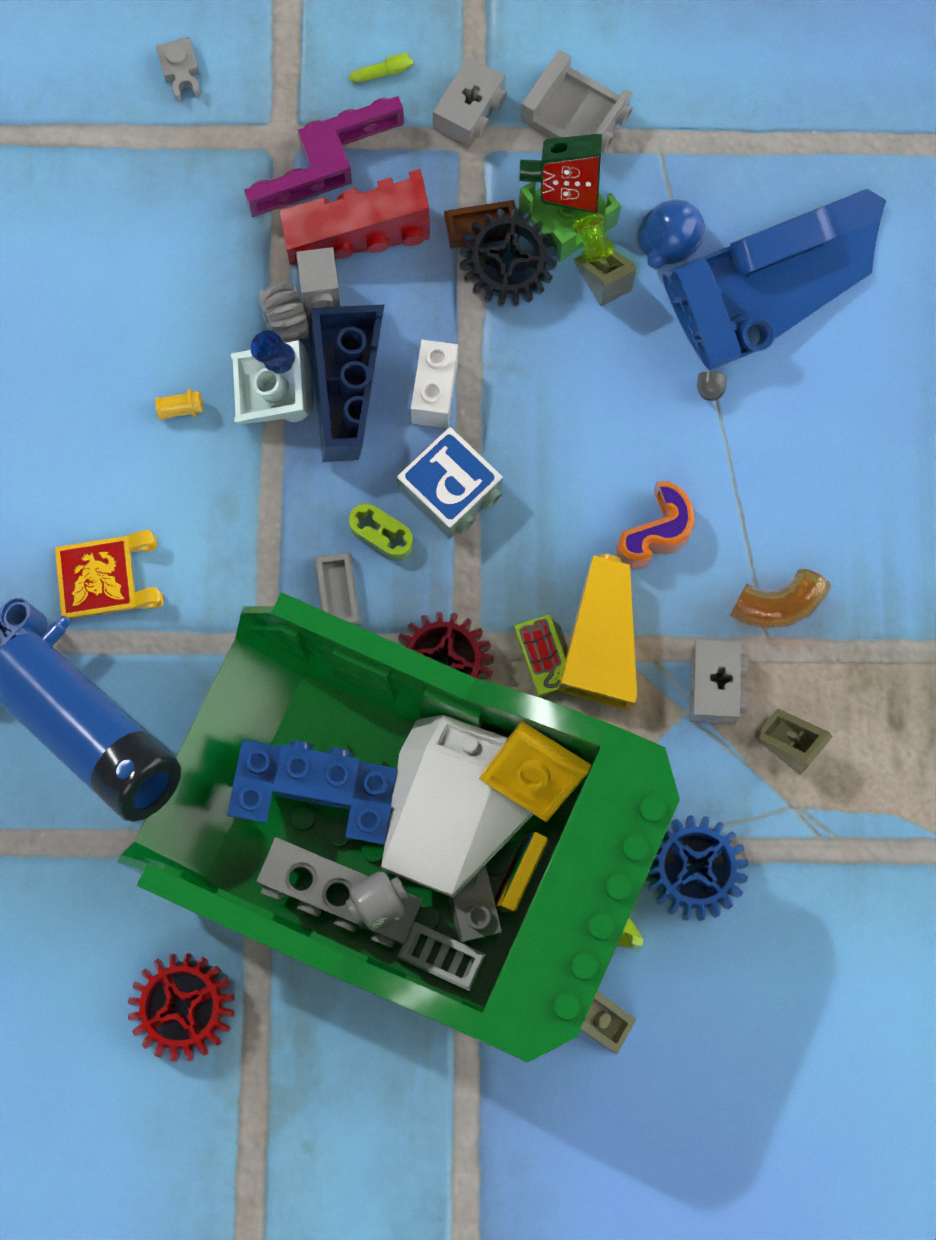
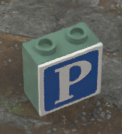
M451 427L397 476L398 490L449 539L457 532L461 535L464 534L476 521L474 516L483 507L487 510L490 509L502 496L500 491L502 490L503 476Z

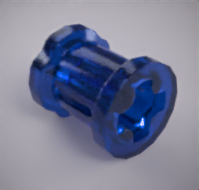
M271 330L261 331L251 342L252 356L260 363H264L269 371L275 374H283L291 369L295 361V351L289 344L284 343L276 332Z

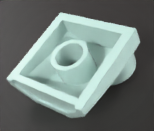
M299 340L231 354V359L233 360L236 415L234 423L239 425L279 419L299 422L309 415L313 405L311 367L305 347Z

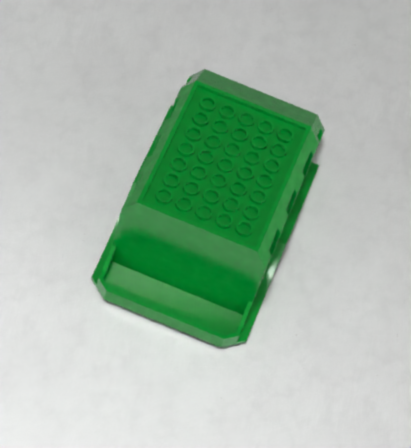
M281 592L274 606L243 607L235 639L176 756L182 768L178 787L169 801L158 812L145 819L135 841L120 855L117 863L142 874L136 885L137 887L334 978L405 1007L528 1063L578 1037L680 801V797L664 746L543 698L469 676ZM445 715L507 738L523 721L591 764L588 774L547 822L533 815L487 862L486 869L493 897L495 898L523 836L537 832L548 838V843L517 910L506 913L497 910L502 932L460 942L486 954L470 991L397 958L403 944L395 942L393 948L386 947L370 940L373 932L358 927L356 933H353L335 925V916L322 911L318 918L297 909L300 903L297 900L285 896L283 902H280L260 893L263 886L256 884V881L275 837L366 876H371L381 871L386 873L392 880L397 875L384 871L381 868L385 844L378 845L377 843L356 839H345L349 810L272 796L266 824L237 817H227L242 739L281 746L282 744L290 746L291 740L303 741L313 744L314 751L328 753L329 748L345 749L352 752V758L360 759L359 761L397 768L399 753L418 719ZM298 868L290 873L289 882L295 890L304 891L311 886L312 877L306 869ZM398 876L407 893L423 899L414 921L458 941L447 895ZM332 884L326 891V898L333 906H343L348 900V891L341 884ZM420 935L412 956L419 959L428 939L427 936ZM435 941L426 961L427 963L434 964L442 943ZM449 948L440 969L448 972L457 950ZM464 954L455 976L463 977L470 962V956Z

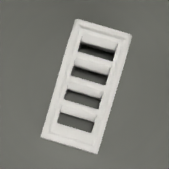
M414 921L397 958L470 991L486 954ZM423 934L428 939L418 959L412 956V953L420 935ZM435 941L442 943V946L434 964L431 965L426 961ZM451 947L457 950L448 972L440 968ZM464 954H466L471 959L463 977L459 978L455 974Z

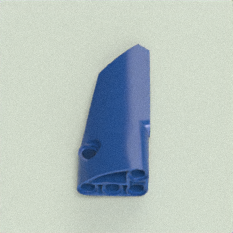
M865 189L730 243L729 247L664 272L662 274L663 284L676 317L691 346L707 370L710 371L754 352L767 349L771 346L774 339L869 276L873 269L877 235L886 200L871 190ZM752 325L757 327L760 333L759 341L755 345L750 343L747 337L748 329Z

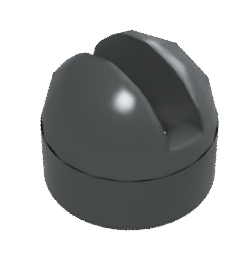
M709 371L698 374L697 389L703 399L715 401L723 396L727 385L726 375Z

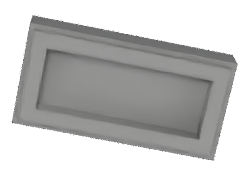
M351 552L314 557L320 609L361 627Z

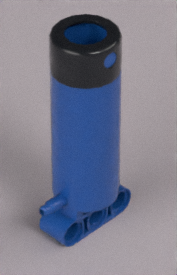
M23 598L8 600L0 608V704L123 820L136 822L158 812L172 797L180 782L182 768L177 758L53 647L71 624L67 617L61 616L57 622H54L47 629L48 623L44 614Z

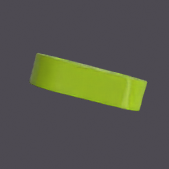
M360 504L352 509L349 515V526L356 538L392 560H402L411 553L413 549V535L407 526L371 504ZM368 515H372L373 525L379 528L378 531L370 526L360 529L357 518L359 516L366 518ZM384 533L393 538H397L399 534L403 535V544L405 546L397 545L394 549H391L390 540L384 536Z

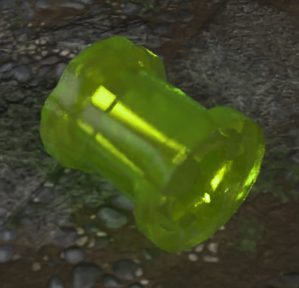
M598 213L590 214L577 220L573 225L575 233L579 234L584 246L582 255L586 261L602 260L610 256L615 250L613 242L608 241L604 229L606 223L604 215Z

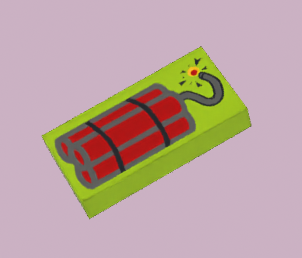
M550 614L514 625V630L537 697L557 692L566 658Z

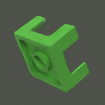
M530 182L520 188L519 209L524 215L526 213L532 215L530 220L532 226L539 221L543 223V228L538 233L539 235L551 233L552 238L547 245L556 247L555 256L560 262L618 224L621 204L612 193L608 194L607 202L599 193L598 213H590L542 203L540 201L541 188L536 190V182Z

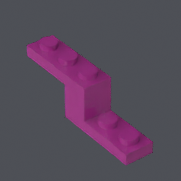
M399 96L390 99L380 98L369 106L357 110L347 109L336 117L324 121L315 120L306 124L304 128L298 129L300 148L308 168L292 169L282 177L270 181L260 180L252 184L250 188L244 189L251 217L352 184L351 167L342 146L404 125V111Z

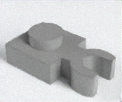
M190 37L156 45L166 83L173 81L172 90L175 100L178 103L182 102L181 91L184 88H191L195 97L199 98V84L193 76L200 73Z

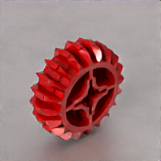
M191 953L185 954L183 965L179 964L176 954H170V967L166 968L162 960H155L154 965L158 973L154 975L151 971L143 969L141 974L149 980L146 986L139 982H134L132 985L135 990L142 992L141 997L128 998V1004L139 1006L138 1012L128 1014V1020H141L142 1024L132 1030L134 1036L148 1033V1036L141 1044L142 1047L148 1049L157 1042L154 1055L159 1058L165 1054L167 1048H170L169 1057L170 1061L173 1062L178 1061L180 1050H184V1056L187 1061H193L195 1056L194 1047H197L203 1056L208 1055L209 1049L205 1044L208 1039L216 1046H220L222 1043L221 1039L214 1034L219 1028L227 1033L231 1030L229 1025L221 1022L222 1016H235L234 1010L224 1008V1003L234 1001L235 995L233 993H221L223 989L230 985V981L224 978L215 982L214 980L219 976L221 969L218 966H214L206 973L208 959L201 957L196 966L193 967L194 958ZM179 975L195 976L202 979L207 986L201 990L196 989L185 993L176 984L173 977ZM163 984L166 1003L164 1007L156 1012V1015L151 1017L153 996ZM175 995L186 1002L192 1000L190 1002L191 1008H187L190 1010L186 1015L188 1020L178 1013L171 1014L173 1013L172 1008L177 1007L174 1005V1002L177 1000ZM212 998V1015L206 1027L201 1031L197 1021V1011L203 1004L207 1003L206 1000ZM172 1022H180L184 1030H187L190 1038L178 1041L170 1040L164 1037L156 1028L163 1024L168 1025Z

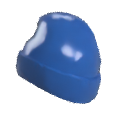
M676 199L662 202L656 205L654 209H651L642 219L638 229L639 244L647 255L648 265L656 270L665 264L682 262L691 257L702 244L704 238L705 223L703 216L689 202Z

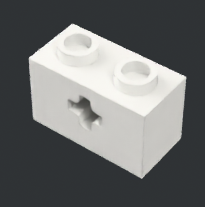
M421 340L411 405L412 424L448 428L458 364V344Z

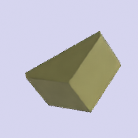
M605 243L574 258L576 267L600 307L632 291L636 273L634 263Z
M780 709L774 712L755 735L758 742L799 775L806 770L833 737L829 731Z

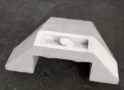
M445 715L416 720L399 753L381 865L384 871L454 898L534 815L479 780L482 770L508 739L507 737Z

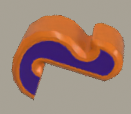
M669 481L656 483L654 494L664 518L622 531L616 549V556L622 559V563L629 564L631 569L646 567L651 561L652 552L660 554L674 553L687 544L695 523L693 505L681 487Z

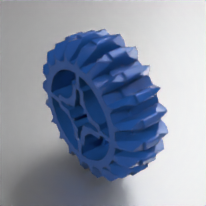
M693 815L687 816L685 821L686 828H683L678 819L672 820L671 828L673 834L667 829L663 838L664 842L661 843L652 863L655 865L650 868L647 877H656L655 881L647 885V890L652 892L660 888L662 891L655 899V903L660 905L668 898L672 902L667 909V913L670 915L677 910L678 906L683 907L682 920L689 919L692 909H695L698 921L705 920V908H708L714 918L718 917L721 914L718 902L727 910L732 908L733 902L727 894L736 898L741 897L743 891L734 883L742 884L748 880V876L737 872V869H743L748 866V860H736L735 857L744 851V846L742 844L733 848L730 846L729 843L736 837V834L732 831L725 838L719 833L724 827L722 822H718L713 830L708 829L710 821L707 816L701 819L699 827H696ZM697 838L711 843L712 846L705 851L696 852L687 845L683 846L680 840ZM669 848L676 855L674 858L680 867L679 875L671 882L667 879L664 867L666 853ZM720 854L726 866V877L722 888L717 884V878L711 868L713 860ZM706 856L709 857L701 869V872H704V876L695 873L693 876L690 875L685 880H682L688 872L687 869L690 867L687 864L688 860L694 864L698 861L701 862ZM695 884L702 888L703 891L707 890L712 896L704 899H694L686 897L678 891L686 885Z

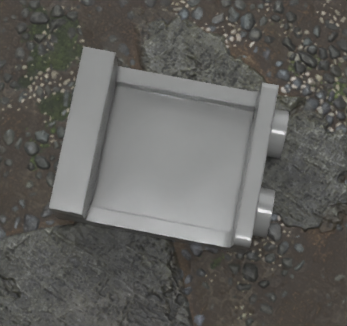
M559 50L523 101L521 121L549 138L602 134L601 152L604 154L614 139V134L612 133L617 125L624 126L632 113L633 107L630 106L632 92L625 89L621 96L572 69L570 67L571 56Z

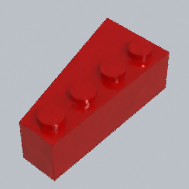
M421 168L408 172L410 179L393 183L391 177L377 181L378 187L373 190L361 192L353 188L343 191L336 198V201L329 202L328 199L323 197L279 210L289 264H298L296 254L298 251L333 247L334 258L345 259L357 252L369 251L377 253L386 250L390 246L401 244L416 246L424 240H429V204Z

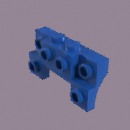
M242 739L227 817H237L266 824L271 797L276 796L349 810L345 839H356L377 843L378 845L385 844L397 768L359 761L360 759L352 758V752L345 749L329 748L328 753L314 751L313 744L303 741L291 740L290 746L283 744L275 746Z

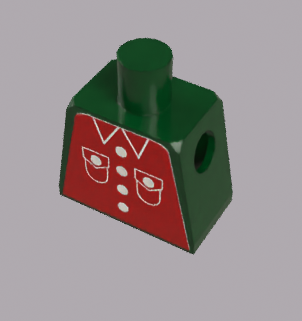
M602 134L546 139L543 141L542 160H520L519 180L541 182L540 201L544 204L598 213Z

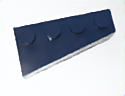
M385 304L311 308L309 335L322 462L353 461L360 458Z

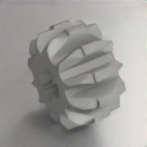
M278 283L260 291L259 304L269 335L276 345L300 341L308 337L309 324L306 318L307 315L299 293L293 284Z

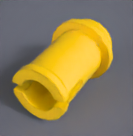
M190 388L187 389V393L155 397L159 420L189 414L192 417H197V413L204 412L202 395L199 390L193 391Z

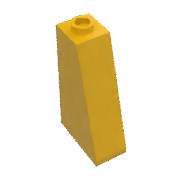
M601 554L600 557L593 555L588 567L557 692L630 711L637 699L630 565L622 563V559L614 555Z

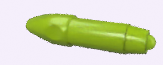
M406 52L386 57L385 62L358 68V70L351 72L348 79L353 83L396 75L414 65L413 59Z

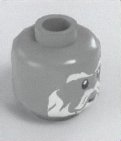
M379 871L353 885L350 889L351 898L346 903L361 929L367 926L369 930L377 932L405 915L403 901L408 899L409 896L398 876L391 880L386 873Z

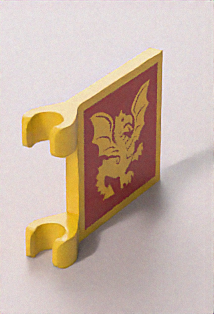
M142 530L127 536L55 547L61 616H65L70 620L132 609L162 607L164 603L163 594L159 592L158 588L150 587L135 592L131 552H147L157 549V538L153 535L152 531Z

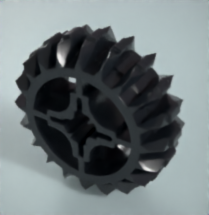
M498 209L495 221L488 213L484 214L483 223L485 227L474 221L471 225L474 234L465 233L463 236V241L469 246L460 247L459 255L468 258L459 263L460 270H472L464 276V282L471 283L477 281L472 289V293L477 295L483 289L487 291L484 297V302L486 303L491 301L493 295L498 296V307L504 306L506 298L511 299L513 307H518L519 295H522L523 299L530 303L533 300L531 290L541 295L545 289L541 282L550 283L553 278L546 270L555 269L557 264L553 259L547 258L555 255L556 247L544 246L551 241V233L539 235L538 233L542 230L543 223L539 221L533 227L529 225L532 217L530 213L524 215L523 221L517 219V209H512L510 218H505L503 209ZM506 232L502 244L498 246L489 245L488 249L480 248L482 243L490 236ZM517 234L531 244L536 256H531V252L522 250L519 247ZM510 243V253L513 254L512 258L516 257V259L512 260L507 273H505L506 264L503 263L504 258H499L503 257ZM479 260H484L486 265L497 269L499 274L498 282L485 274ZM527 267L536 268L535 272L525 281L509 285L511 275L515 271H526Z

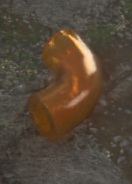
M799 569L788 586L779 591H764L747 583L730 617L739 622L762 629L789 627L812 615L828 595L831 584L820 574L807 569Z

